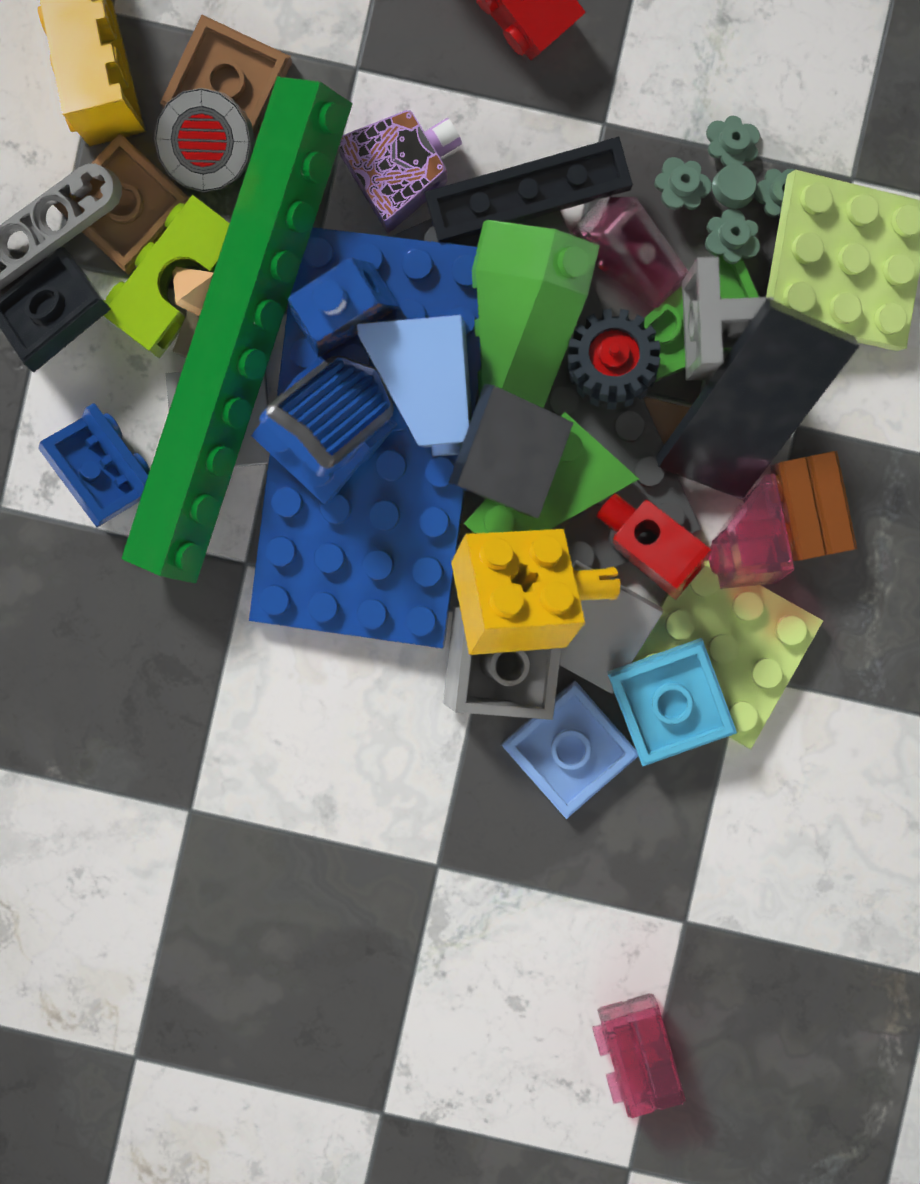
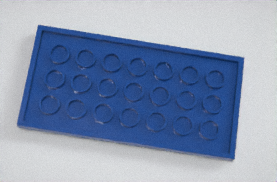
M312 227L291 295L349 258H356L374 264L400 307L378 322L461 315L466 327L473 417L479 393L477 372L481 369L480 337H475L474 321L479 319L477 288L473 289L472 267L477 247ZM289 302L277 398L283 394L298 374L319 359L294 320ZM358 334L325 355L327 358L343 356L376 368ZM390 392L389 395L394 406L391 418L397 423V426L370 459L358 467L336 496L326 504H323L269 454L249 621L442 649L445 647L454 580L451 561L458 550L465 498L464 489L448 483L458 455L432 456V447L424 448L419 446Z

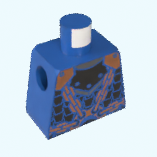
M349 258L288 298L291 314L318 358L328 354L358 334L357 324L376 323L400 308L374 264L356 258Z

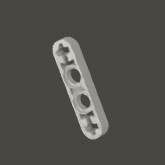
M85 164L0 225V261L6 265V269L0 265V290L115 208L122 196V185L113 171L98 164ZM92 178L106 182L100 188L103 194L101 199L90 195L77 204L69 197V193L79 198L88 194L92 190V185L89 182ZM62 203L68 211V221L62 229L52 231L46 222V213L52 205ZM80 206L85 209L83 213L80 209ZM23 231L28 237L29 249L24 257L14 259L8 251L7 243L13 233Z

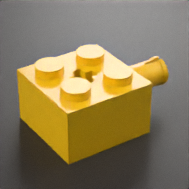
M564 529L465 534L451 561L469 655L566 648L585 624L580 601L616 600L620 594V579L610 580L611 577H617L619 574L615 567L590 570H575L572 567Z

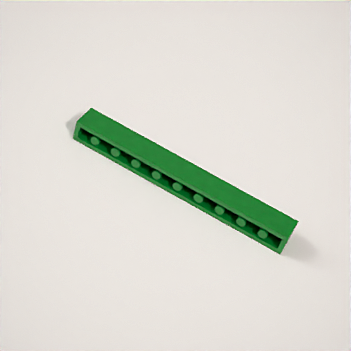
M277 76L121 558L162 577L197 583L288 304V298L291 295L353 105L352 102L322 82Z

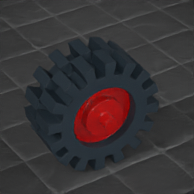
M612 309L602 310V318L597 319L593 313L586 317V326L579 324L576 327L574 339H570L568 349L569 378L572 385L577 384V393L582 398L589 395L591 397L590 403L597 407L600 401L608 402L607 409H616L617 402H623L624 407L633 405L634 398L637 396L640 400L647 395L648 387H653L656 381L661 358L659 357L661 350L660 342L655 341L656 332L652 326H649L647 329L644 327L645 319L637 314L634 321L628 318L629 310L620 309V316H612Z

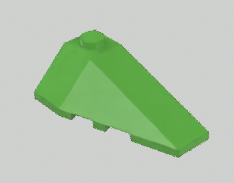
M485 220L483 222L472 267L473 289L477 288L479 318L474 320L475 337H480L481 369L477 372L479 398L484 384L494 385L544 408L587 299L600 245L551 228Z

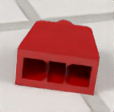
M615 493L597 514L601 521L616 532L613 537L614 548L674 600L682 594L708 563L711 549L648 500H645L636 510ZM643 532H652L658 539L653 544L643 545L637 540V537Z

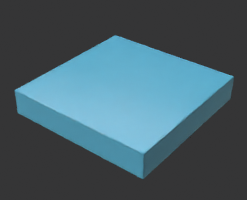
M702 638L607 671L642 767L737 734Z

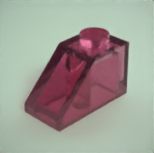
M610 196L600 199L571 231L575 237L600 245L595 263L597 267L651 307L658 308L689 272L636 197Z
M766 474L749 490L711 541L709 564L712 572L718 574L720 589L775 584L795 570L775 474Z

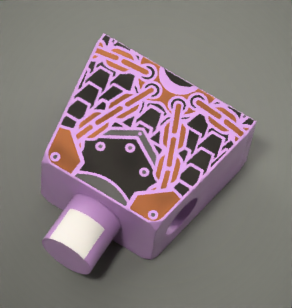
M407 110L342 135L338 151L386 233H389L426 202L425 191L443 187L447 183V170L440 157L462 145V141L449 118L423 131L412 111Z

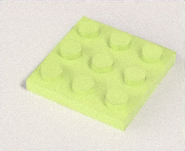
M794 170L787 174L766 297H774L776 302L856 337L858 343L894 351L907 349L920 273V200L799 170Z
M709 557L705 567L676 600L666 593L660 604L663 614L633 662L702 638L737 734L728 737L751 749L823 620Z

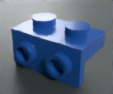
M95 403L84 409L82 418L40 441L39 451L96 528L140 502L150 468L141 455L138 453L132 454L122 441V432L115 419L108 413L102 414Z

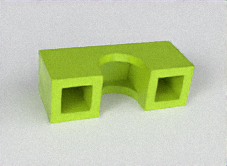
M193 195L186 204L179 203L176 205L165 221L167 229L157 242L148 243L138 254L135 261V266L137 267L125 283L123 281L119 282L107 295L105 301L111 310L104 317L160 359L179 334L185 316L173 307L169 301L168 287L173 278L172 271L175 267L197 268L214 273L230 223Z

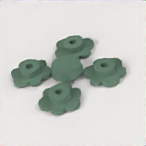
M732 115L727 117L725 122L713 121L706 130V136L711 142L708 146V153L713 158H720L724 166L714 176L712 183L706 175L700 174L701 166L698 162L688 161L684 163L679 158L671 157L663 163L662 173L656 176L654 185L657 190L662 192L661 201L663 205L672 210L679 209L683 205L689 210L696 209L701 202V198L706 197L712 188L715 198L722 205L730 209L725 210L721 218L713 217L709 220L707 230L710 234L705 240V247L710 254L714 256L723 255L727 263L736 264L741 257L745 259L753 258L760 249L759 241L755 237L758 232L757 224L752 220L745 221L743 213L736 208L748 205L753 197H755L759 203L765 204L764 211L769 217H778L781 213L787 174L795 169H786L782 173L777 169H769L764 176V180L756 185V178L753 172L743 164L745 161L751 162L755 160L758 155V149L755 145L760 139L759 130L752 124H742L739 117Z

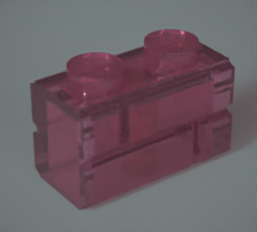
M648 993L630 998L625 1002L620 1001L597 1009L601 1024L593 1026L592 1029L600 1057L610 1054L615 1072L605 1075L613 1103L623 1102L627 1116L631 1118L652 1113L656 1109L663 1110L683 1104L686 1101L659 1005L654 994Z

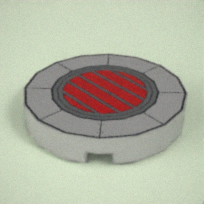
M205 88L183 91L167 102L157 119L155 144L158 158L169 176L186 188L202 192L225 189L235 183L248 168L255 146L252 123L245 111H242L240 106L234 102L235 100L225 93Z

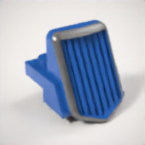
M322 355L298 374L283 394L266 407L259 417L261 423L251 436L323 504H326L336 496L358 467L370 459L397 426V423L391 418L394 410L392 399L376 368L343 356L327 358L325 355Z

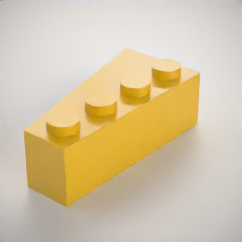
M40 0L41 6H38V14L48 39L50 62L55 75L62 115L65 117L70 131H77L89 146L112 141L119 133L124 137L146 132L113 0Z

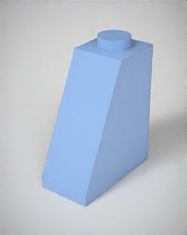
M455 315L357 324L358 336L417 444L424 448L432 447V456L458 455L472 419L466 327L462 316Z

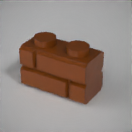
M837 451L783 461L770 466L772 475L765 477L766 493L771 505L778 504L781 524L775 525V537L779 551L782 554L788 552L789 562L857 549Z

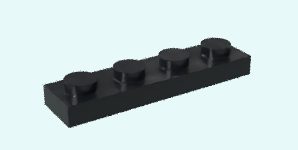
M618 136L425 191V199L437 241L448 243L480 234L485 220L518 223L631 191L633 183L620 137Z

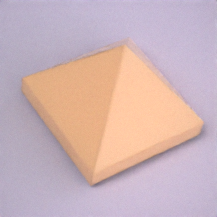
M175 267L172 275L176 305L200 316L213 272Z

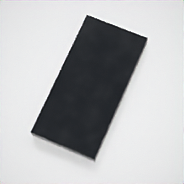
M767 298L657 454L658 467L742 500L859 348L856 337Z

